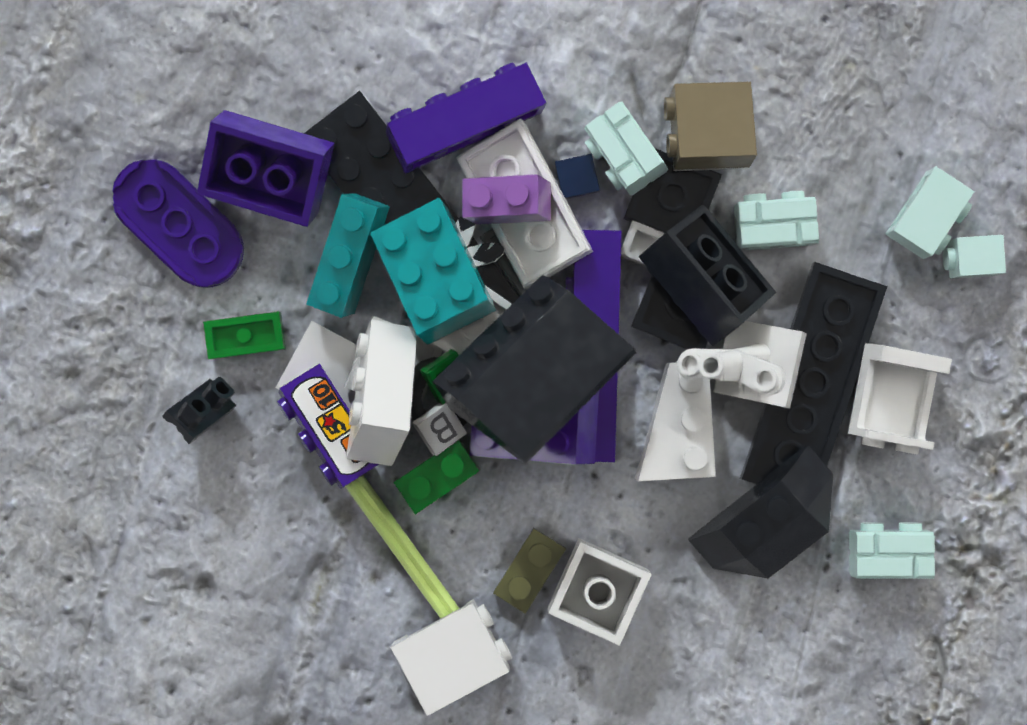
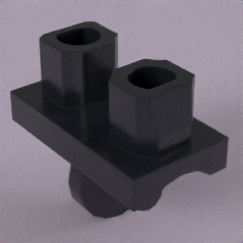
M221 377L213 381L209 379L169 408L162 417L167 422L174 424L178 432L183 435L184 440L190 444L233 411L237 406L231 400L235 393L234 389Z

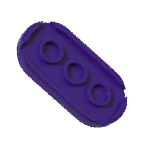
M139 160L127 165L118 174L112 190L114 201L112 203L116 216L181 280L197 287L208 288L221 285L236 274L244 255V244L239 230L205 196L197 194V188L176 168L160 160Z

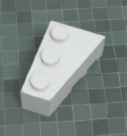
M371 320L366 334H359L356 356L361 357L360 366L355 369L352 390L356 391L349 415V425L351 427L346 459L387 466L393 465L410 430L417 339L413 327Z
M677 362L666 363L635 480L654 481L716 477L710 378L686 380L679 374Z

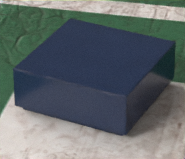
M592 153L555 161L560 190L565 199L600 192Z

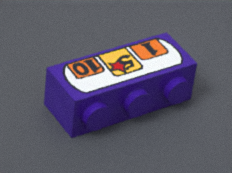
M320 363L279 388L278 393L281 399L277 400L278 406L288 420L295 418L303 430L298 433V436L309 453L316 451L321 458L323 464L318 467L330 486L337 483L341 490L379 465L346 459L351 427L349 425L350 410Z

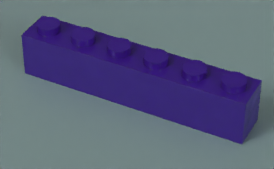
M582 230L593 252L573 263V277H566L565 288L619 334L622 231ZM618 372L599 390L595 462H615Z

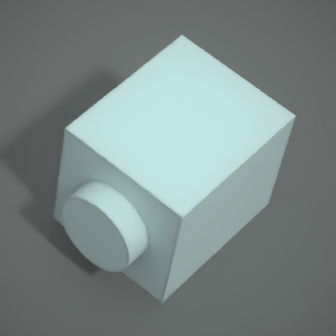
M1004 236L958 237L950 240L947 247L943 250V266L945 270H949V279L997 276L1006 273Z

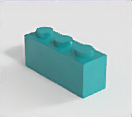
M355 193L341 194L306 305L340 318L355 314L376 251V245L370 232L384 226L390 206Z

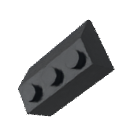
M704 204L668 230L638 256L647 267L649 273L659 281L671 296L673 302L683 310L696 326L697 331L706 338L712 347L742 325L777 293Z

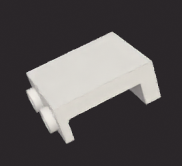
M865 343L848 434L861 436L862 445L884 449L885 442L887 441L896 443L895 450L918 455L919 448L933 450L935 442L925 440L936 377L937 373H950L952 359L885 345Z
M474 599L467 602L462 608L410 636L405 635L397 639L391 645L397 661L427 716L509 672L507 661L512 659V655L502 638L497 641L489 628L494 625V622L486 606L482 604L478 607Z

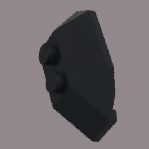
M807 444L689 537L688 540L713 569L769 579L829 532L833 473Z

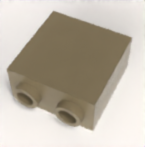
M751 81L674 84L670 96L664 98L665 121H670L671 134H667L666 151L668 157H673V170L749 169L757 156Z

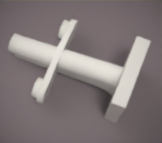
M745 321L725 337L723 349L692 348L684 351L678 358L677 370L686 380L715 379L714 393L790 409L806 333Z

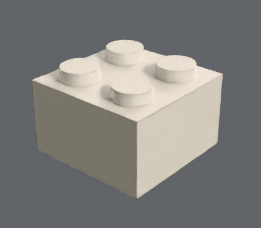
M578 538L547 607L548 614L620 646L652 574L648 569Z

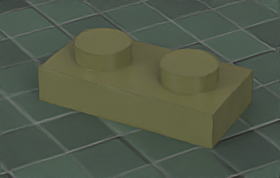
M533 528L493 591V594L526 614L565 552L566 547Z

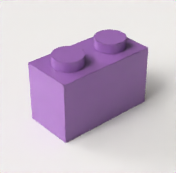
M538 174L462 179V218L477 225L551 221V183Z

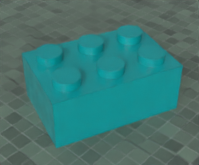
M440 197L370 232L416 335L427 345L497 311L457 225Z

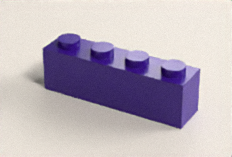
M527 62L517 67L514 63H509L494 72V77L481 81L480 78L472 79L460 86L461 91L448 97L446 93H440L425 102V107L413 112L411 108H406L393 114L390 117L391 121L387 123L386 135L405 174L488 138L520 118L526 121L542 114L547 103Z

